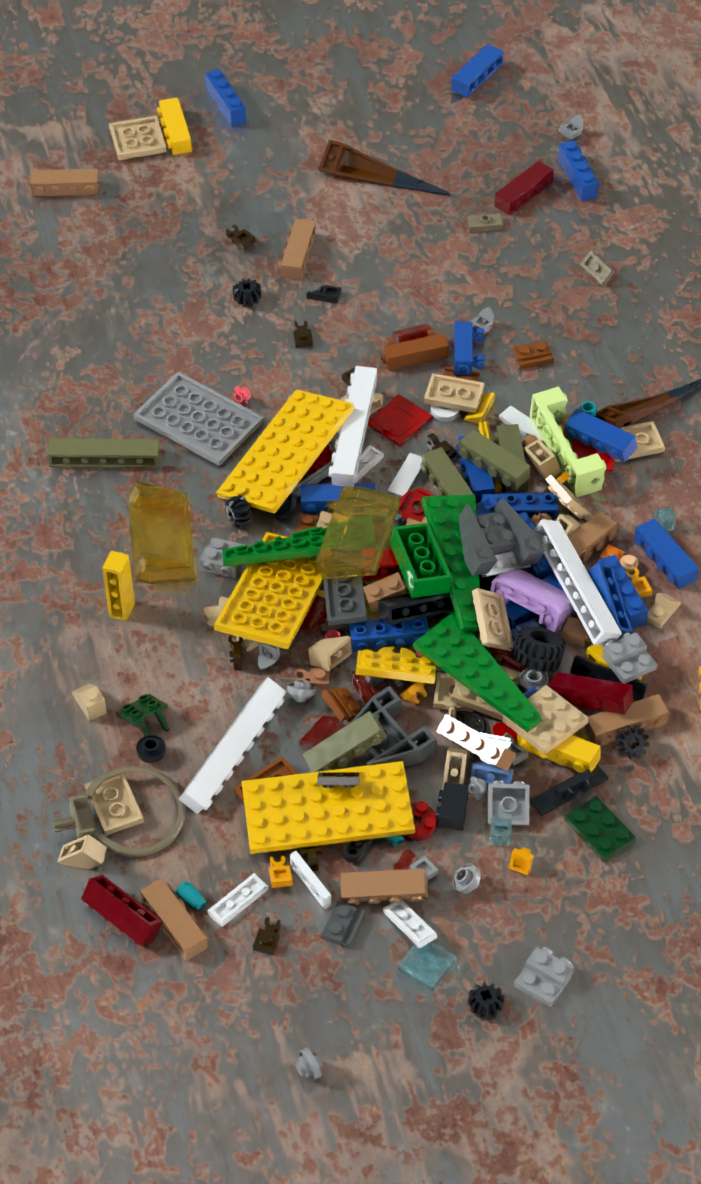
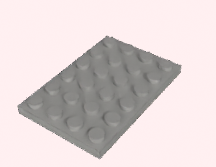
M177 372L133 414L134 420L218 466L264 422L263 417L180 372Z

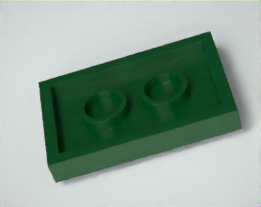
M597 796L565 815L564 821L603 862L636 841V837Z

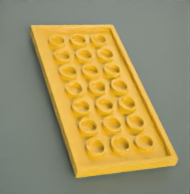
M296 389L217 490L218 498L228 500L233 496L241 495L246 498L250 507L275 514L355 409L353 403Z
M266 532L262 540L270 542L274 541L277 536H281V539L286 537ZM338 553L330 556L320 555L311 558L302 557L293 560L285 559L274 562H259L252 565L248 564L217 618L214 630L289 649L324 582L322 563L335 561Z
M403 761L242 781L250 854L415 834ZM360 772L359 785H355L354 788H344L343 785L323 788L322 785H318V773Z

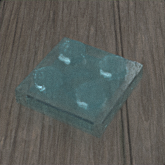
M432 941L421 948L414 944L397 965V970L433 992L457 961V956Z

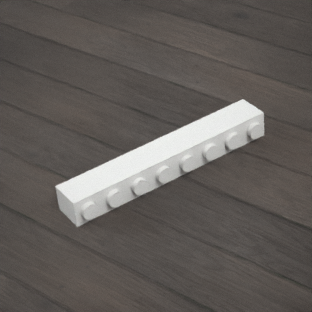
M356 366L354 373H351L350 384L352 385L348 386L347 397L349 398L345 399V401L353 403L355 409L338 430V436L340 437L335 441L336 452L332 454L333 466L329 467V477H332V485L354 487L377 384V368Z
M542 519L533 532L538 536L545 550L544 555L591 641L597 646H604L610 640L616 642L622 635V632L559 521Z
M269 677L260 684L179 797L182 803L197 814L202 809L206 811L213 802L211 797L213 795L217 796L224 786L221 783L224 779L227 781L234 773L232 770L233 766H238L244 759L243 752H248L254 745L253 738L255 736L258 738L265 729L263 724L265 722L269 723L275 715L273 710L275 708L278 709L283 704L285 699L282 697L287 691Z

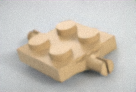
M437 672L433 708L449 710L448 715L451 716L453 714L452 717L455 719L457 711L473 712V709L450 701L456 679L447 673Z

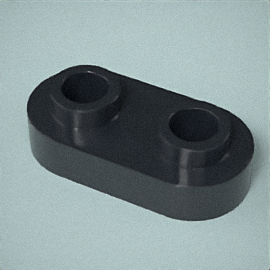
M374 839L346 842L343 846V858L350 863L359 862Z

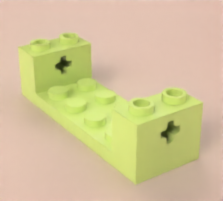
M559 386L532 394L530 419L543 439L545 446L556 456L562 470L561 474L566 471L570 476L566 483L571 492L576 497L602 490L605 480V461L601 460L598 453L578 459L577 454L571 450L569 440L565 439L561 426L558 425L562 423L564 415H566L565 407L568 402L566 394L562 393Z

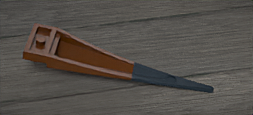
M330 139L318 168L319 172L333 175L337 178L450 195L448 191L391 167L345 143Z
M701 379L651 397L606 406L597 411L595 417L617 428L625 427L700 387Z

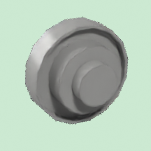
M526 668L520 674L519 685L523 691L528 690L532 686H535L536 691H539L548 685V676L545 671Z
M295 680L294 683L287 684V692L291 694V697H294V701L306 702V699L315 696L316 687L310 685L309 681Z
M473 864L463 865L454 876V889L461 894H468L479 886L481 879L480 869Z
M308 1048L299 1051L298 1063L296 1064L299 1074L301 1076L305 1075L307 1078L310 1077L312 1080L321 1077L320 1068L323 1066L317 1053L311 1052Z

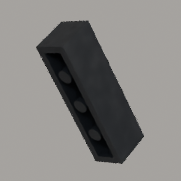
M449 593L412 598L410 594L378 600L379 619L388 625L455 611Z

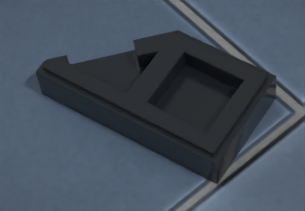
M323 285L314 292H307L306 299L338 304L342 288Z

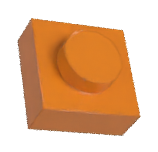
M608 544L599 556V559L616 555L620 562L621 557L625 556V552Z

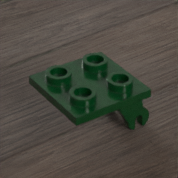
M151 694L140 696L137 701L124 705L121 710L116 712L117 716L131 725L135 726L138 724L144 736L152 735L145 724L144 718L153 713L162 729L166 732L170 730L161 712L167 708V704Z

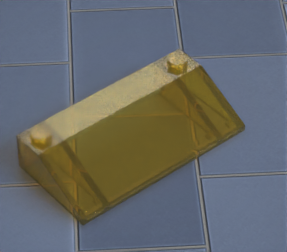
M136 480L127 493L134 580L148 584L195 581L196 574L187 493Z
M362 486L342 488L315 561L322 579L377 574L401 503L400 497Z

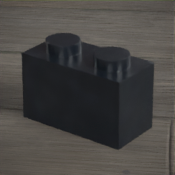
M444 782V788L439 790L438 802H441V807L437 806L436 819H439V827L464 829L469 785Z

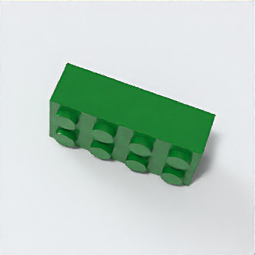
M429 522L392 527L390 545L411 597L418 598L448 594L452 576Z

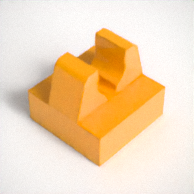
M412 683L400 696L404 701L408 700L413 705L418 704L420 701L417 699V694L422 699L427 696L424 689L425 683Z
M525 847L521 850L514 848L511 854L509 869L528 876L534 855L530 854L531 850Z

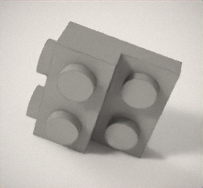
M212 537L209 546L205 547L200 558V570L237 578L242 564L234 567L223 566L222 550L244 544Z
M637 632L633 634L625 633L620 640L616 642L610 640L603 647L602 658L622 683L626 684L657 669V663L646 651L647 645Z
M504 781L489 783L488 825L529 827L530 785H525V782L515 781L513 784H505Z
M536 947L527 959L525 968L515 980L514 987L551 1007L573 976L574 967L568 959L564 957L559 959L553 956V952L550 949Z

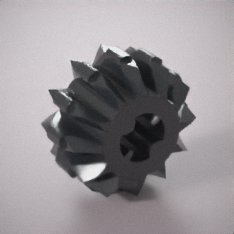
M242 278L241 282L236 281L232 289L234 301H237L238 305L244 304L246 306L250 304L252 306L253 303H258L262 296L260 284L256 280L251 281L250 278L248 280Z
M233 496L225 502L227 516L234 527H244L251 523V507L244 496Z
M634 724L632 730L629 725H626L627 731L619 730L622 736H616L615 739L619 741L616 747L621 749V755L627 753V757L631 759L633 753L636 758H639L638 752L640 751L646 754L643 747L650 746L649 742L646 741L650 737L648 734H644L646 730L643 727L639 729L638 725ZM633 738H635L636 742H633L631 745L629 743V740L632 741Z
M484 981L482 986L475 984L474 990L469 991L467 1004L470 1006L471 1013L477 1012L478 1019L485 1015L488 1020L490 1014L496 1017L498 1011H502L504 996L501 994L500 988H495L494 983L486 986L487 984Z

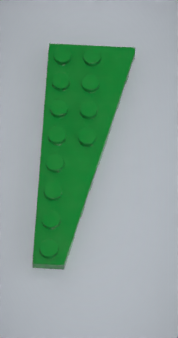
M475 494L423 497L421 503L427 522H429L452 576L449 594L460 630H479L472 595L473 590L480 589L479 575L472 576L464 561L458 516L467 504L470 505L476 516Z
M366 514V518L355 520L354 517L349 518L347 523L338 524V522H333L326 528L317 526L293 532L292 536L282 539L281 536H277L274 541L270 542L257 541V543L250 547L248 545H241L222 550L223 566L234 567L241 564L252 565L259 562L293 560L302 557L311 558L320 555L330 556L337 553L348 554L354 551L376 549L371 514Z
M455 612L451 613L413 643V649L526 732H529L541 722L539 712L471 631L460 630Z

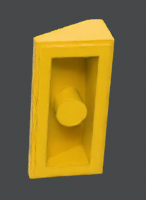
M495 393L482 394L477 413L468 412L465 421L477 425L480 422H484L494 403Z

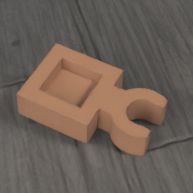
M311 668L310 672L304 669L297 670V677L303 678H296V680H306L316 688L329 689L330 671L320 668Z

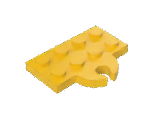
M394 646L384 647L378 653L371 650H358L355 675L435 683L436 665L426 657H416L415 653L411 650L401 647L400 653H394Z

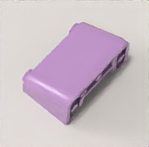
M514 569L498 575L492 581L490 592L503 595L505 605L511 600L540 615L539 623H544L548 630L557 634L564 628L568 616L574 617L577 614L564 591L524 570Z

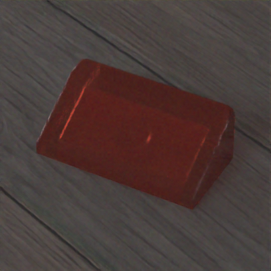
M425 323L394 331L393 336L397 343L420 339L428 336L427 330L431 329V327Z
M319 595L315 597L299 629L313 630L327 616L325 598Z
M490 647L492 653L503 655V662L521 673L528 668L516 661L513 657V650L505 651Z
M354 670L352 671V685L364 703L367 704L376 693L367 683L365 677L355 675L356 671Z
M323 715L299 741V744L310 750L332 735L339 727V719Z

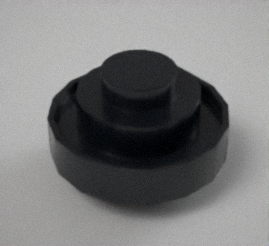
M290 493L274 515L280 518L289 517L296 508L295 495Z
M156 735L144 736L137 742V756L146 763L158 762L166 753L164 740Z

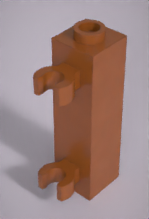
M434 329L427 330V337L396 344L393 337L386 338L388 345L383 346V354L380 355L381 362L390 371L449 358V344L444 333L436 335Z

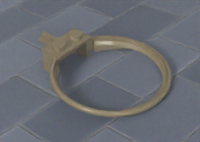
M128 766L111 770L96 778L88 787L85 795L69 798L71 817L52 822L55 833L75 829L77 839L89 834L107 847L106 851L122 857L140 858L164 850L177 838L184 825L186 810L185 804L179 800L181 796L180 790L167 776L150 768ZM139 771L152 774L162 779V782L173 792L178 805V818L169 835L159 843L146 848L133 849L111 841L102 833L98 835L88 800L93 798L94 793L104 781L119 773Z

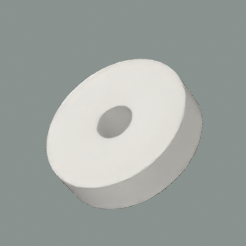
M431 405V415L437 421L450 422L459 416L460 410Z

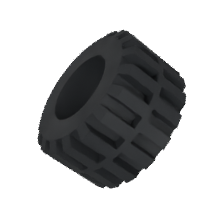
M522 628L517 635L513 657L517 662L528 668L538 671H554L561 665L566 642L559 634L545 628Z

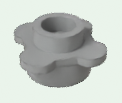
M473 776L470 778L469 792L477 800H481L482 794L487 791V785L483 779H477Z

